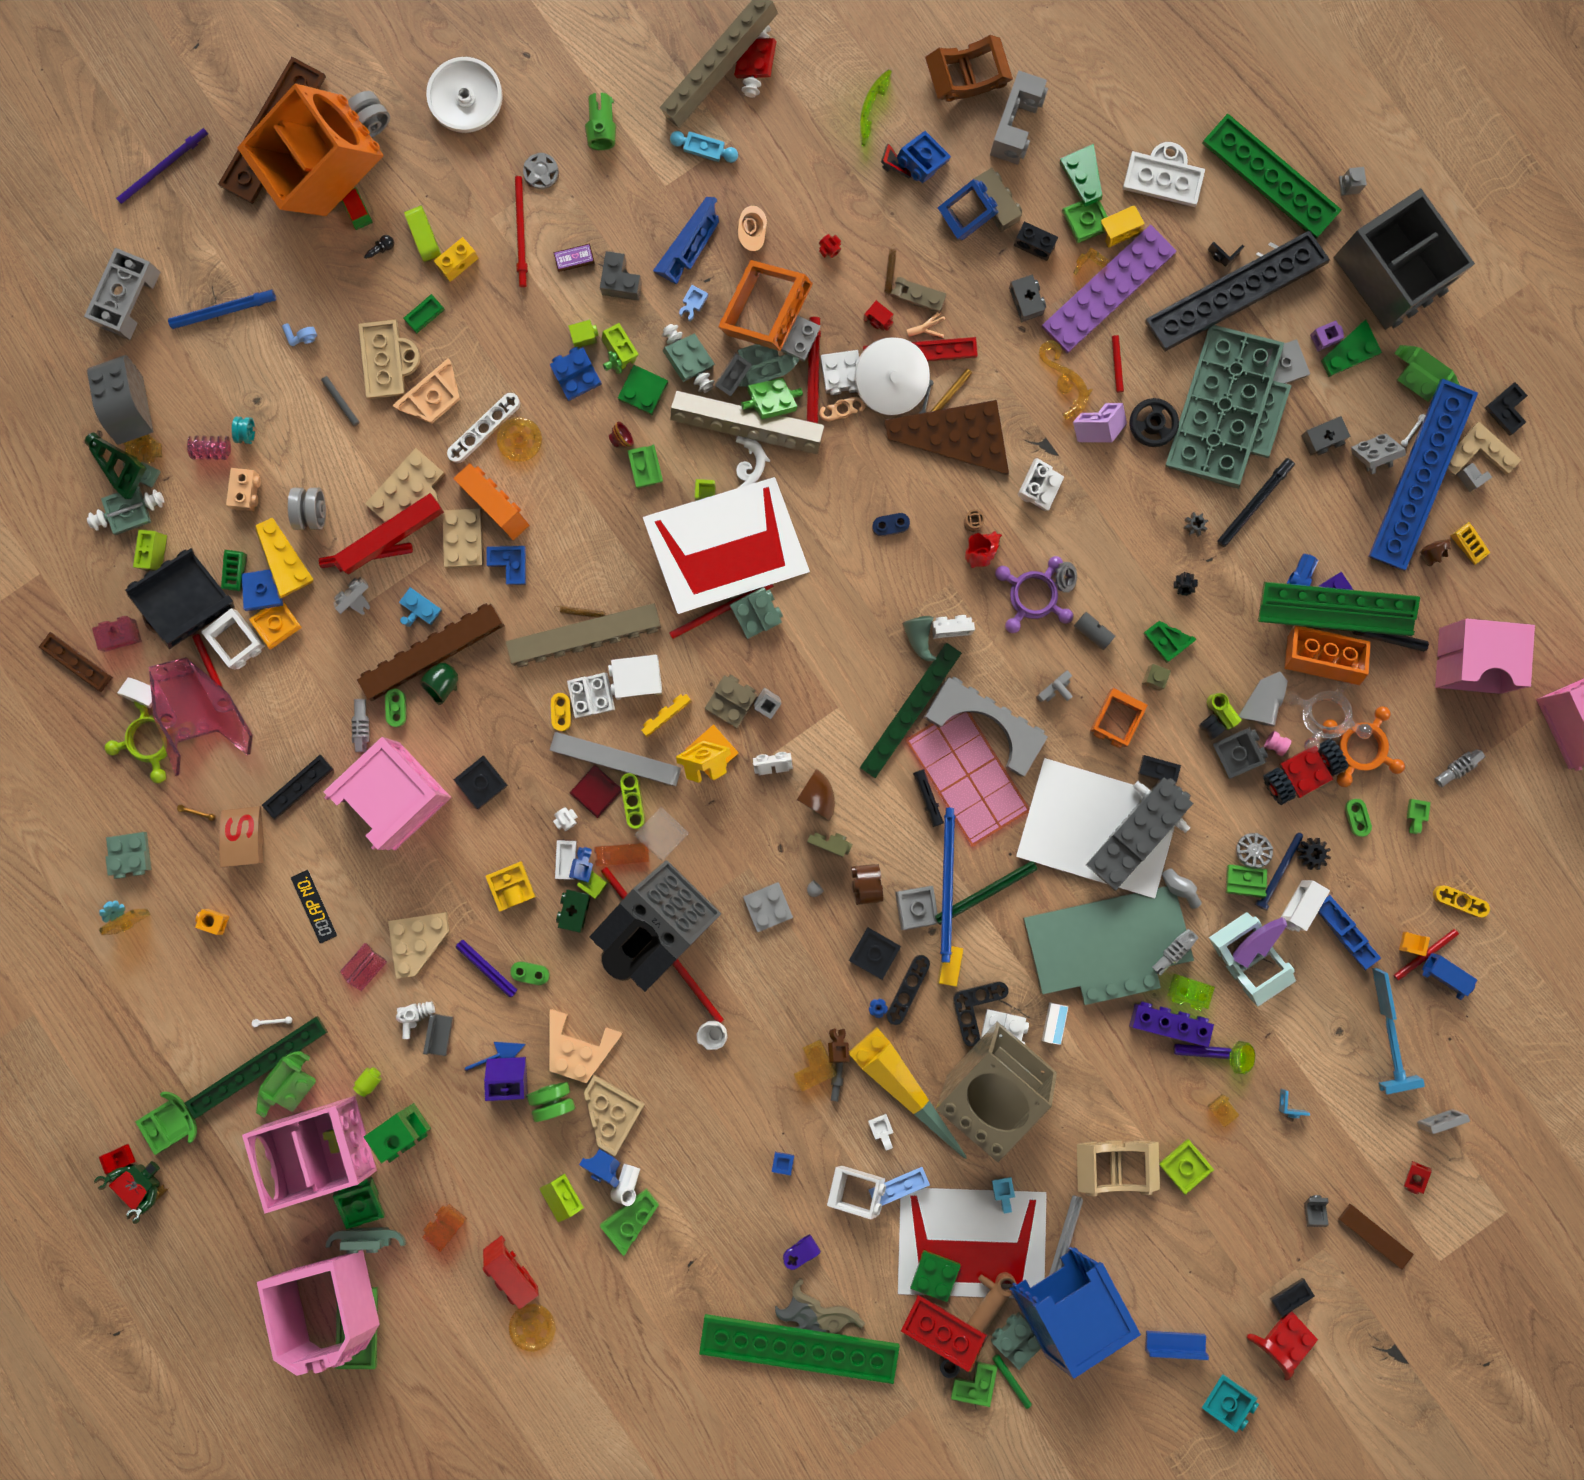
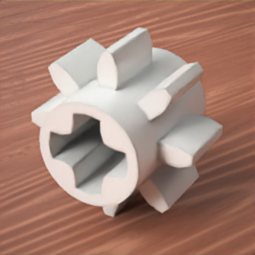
M565 807L554 814L556 820L553 822L559 830L563 828L564 831H567L577 824L574 820L577 818V815L572 809L568 811Z

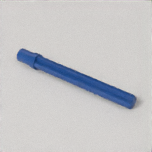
M273 289L261 293L257 292L250 296L169 318L168 323L172 329H176L254 306H262L265 303L276 301V295Z

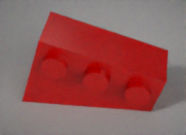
M501 1235L483 1249V1271L488 1277H492L495 1280L496 1287L500 1291L503 1290L507 1294L508 1301L512 1305L515 1304L520 1310L539 1295L538 1285L524 1266L521 1267L514 1259L516 1254L513 1250L509 1253L504 1246L505 1239Z

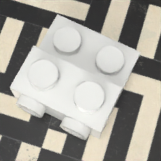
M858 350L821 355L826 394L838 395L842 391L857 392L854 373L859 359Z
M966 615L955 616V619L947 620V617H938L936 621L932 622L933 639L972 635L975 631L974 622H972L971 617L966 618Z
M986 1009L981 1038L998 1021L1025 1044L1022 1041L1023 1033L1027 1034L1029 1027L1025 1017Z

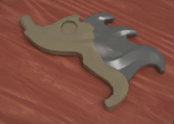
M799 1278L793 1286V1298L789 1306L781 1310L778 1306H775V1313L779 1319L786 1322L795 1321L799 1323V1326L794 1328L820 1332L829 1330V1333L835 1334L845 1324L854 1322L860 1329L865 1325V1322L854 1310L845 1306L824 1308L819 1300L801 1292L802 1278Z

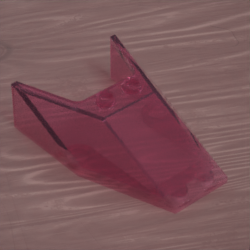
M187 657L149 667L153 718L175 776L180 774L181 755L177 744L181 741L219 732L246 755L251 754L253 734L229 693Z

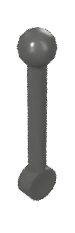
M931 379L929 380V386L920 413H926L930 389L934 384Z

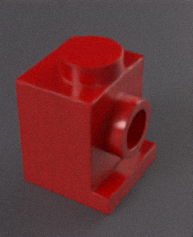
M876 300L864 314L863 320L865 322L870 320V324L876 329L880 328L882 331H888L894 323L892 321L894 314Z
M1412 1161L1404 1187H1407V1190L1411 1193L1424 1194L1432 1168ZM1419 1175L1421 1180L1416 1181L1413 1177Z

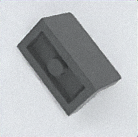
M735 352L715 382V386L729 396H732L752 364Z
M440 1014L430 1015L423 1054L447 1055L454 1017Z

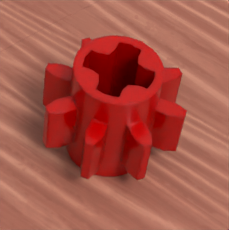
M827 234L819 242L821 246L819 247V252L824 258L827 255L833 258L841 251V240L836 234L833 237Z

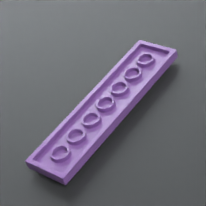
M1149 225L1042 325V328L1068 354L1177 251L1152 225Z

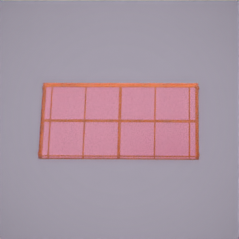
M970 712L953 715L940 728L932 723L911 737H907V744L922 768L925 769V773L947 808H954L955 821L971 847L976 846L977 843L1024 814L1029 813V806Z

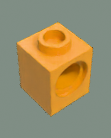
M201 909V912H198L195 918V928L215 935H223L230 916L210 909ZM210 916L214 919L212 926H209L207 923Z

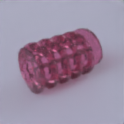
M198 435L195 436L194 441L189 436L187 452L193 460L197 458L200 460L205 458L207 460L212 458L215 460L220 458L227 460L231 453V441L229 436H225L224 441L221 436L217 437V441H215L214 436H210L209 441L206 435L202 436V441H200Z

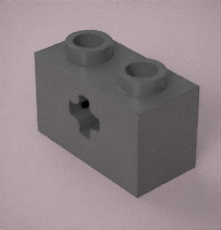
M1033 274L1011 281L1009 289L1020 321L1024 322L1042 316L1046 303L1044 298L1040 297L1039 282L1034 280Z
M1342 416L1311 428L1301 435L1310 456L1316 453L1318 456L1328 452V448L1332 446L1335 448L1341 447L1351 437Z

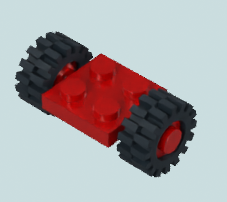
M1327 739L1317 746L1313 745L1280 763V768L1277 767L1263 775V780L1274 800L1278 804L1283 805L1296 796L1301 798L1333 780L1332 776L1348 768V762L1345 760L1346 757L1343 755V751L1339 749V745H1336V742L1332 739Z

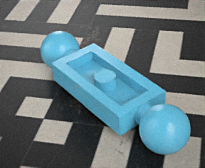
M674 131L670 136L672 145L676 147L684 145V152L716 162H720L721 156H723L729 163L735 162L738 158V151L733 147L724 149L725 142L690 131L687 137H684V134L680 131Z

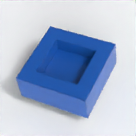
M775 1151L772 1172L791 1176L794 1155Z

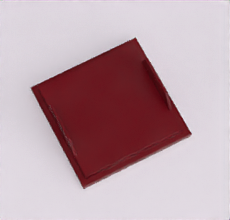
M594 765L570 791V794L596 818H599L622 790L620 786Z

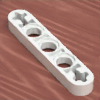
M514 393L504 395L449 447L447 451L448 458L453 463L458 464L474 452L519 409L520 400ZM507 400H514L515 405L512 406L510 404L507 406L509 404ZM501 405L506 407L508 411L507 413L504 411L502 407H500ZM501 411L503 416L499 420H494L492 417L493 413ZM481 424H488L489 430L486 433L479 432ZM474 437V445L467 446L465 444L466 438ZM461 443L467 449L466 452L459 446ZM453 451L459 452L460 457L457 458L455 456L452 458L454 456Z

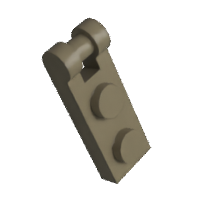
M897 277L895 281L896 287L892 290L891 297L937 313L941 312L946 299V293L907 281L902 277ZM903 288L908 289L907 294L902 293Z

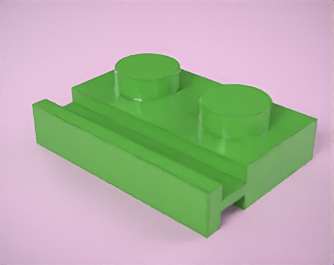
M654 444L648 447L628 450L636 488L660 482L663 483Z
M1228 865L1226 893L1265 898L1267 869Z

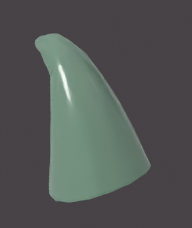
M921 616L902 623L913 650L921 659L926 661L936 660V657L928 649L929 634L934 619L932 616Z

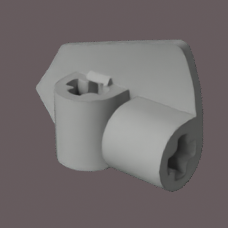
M1277 672L1260 680L1238 716L1243 719L1258 721L1262 725L1275 726L1278 709L1283 703L1288 682L1283 674Z

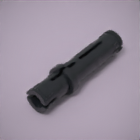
M925 769L914 772L913 775L926 806L924 809L925 812H928L932 827L944 824L938 808L940 807L939 803H936Z

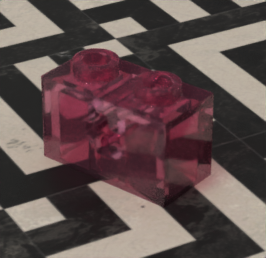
M128 616L118 617L117 621L111 623L110 621L98 623L97 627L92 628L97 649L103 652L142 642L137 621Z

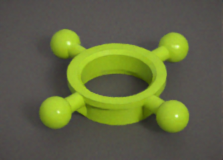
M134 701V705L140 710V718L128 726L125 733V741L119 743L115 740L108 741L104 749L108 755L114 756L120 750L127 748L132 756L139 761L151 763L153 770L150 773V779L154 783L159 784L166 779V773L160 768L159 761L165 759L171 753L176 736H193L195 726L190 722H185L180 728L173 729L167 720L159 716L149 715L146 706ZM147 722L157 723L162 728L165 736L162 748L153 755L141 754L134 745L135 731L139 726Z

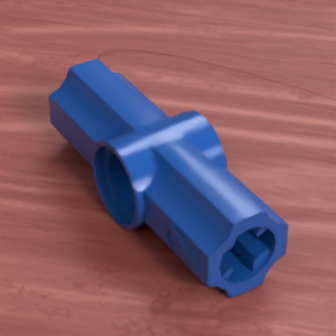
M1302 554L1287 584L1310 586L1312 582L1311 576L1319 560L1312 555Z

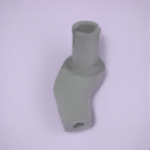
M1172 868L1162 873V877L1171 893L1186 898L1192 909L1198 908L1202 902L1196 893L1197 887L1191 880L1180 877Z

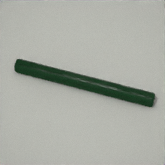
M1030 861L952 906V918L1037 871L1036 864ZM942 912L935 915V920L939 925L942 924Z

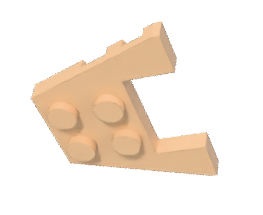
M551 1009L549 1071L587 1083L623 1032L606 1027L600 1046L562 1034L568 1014Z

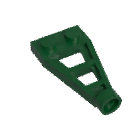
M97 433L88 434L84 442L89 447V450L113 488L124 499H132L147 468L137 458L103 440ZM106 449L112 453L108 462L103 457ZM118 459L125 463L119 477L114 471Z

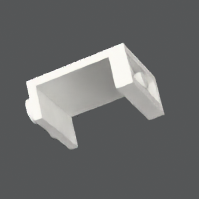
M658 655L611 660L612 665L608 666L610 677L613 676L614 684H611L612 696L615 695L617 700L623 697L663 694Z

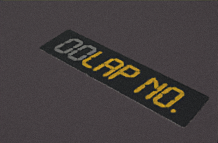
M305 870L291 877L319 943L336 937L337 933L309 871Z

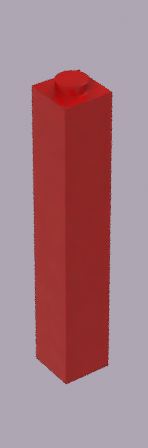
M429 493L335 554L336 562L334 564L340 572L344 571L349 575L443 514L444 511L435 497Z

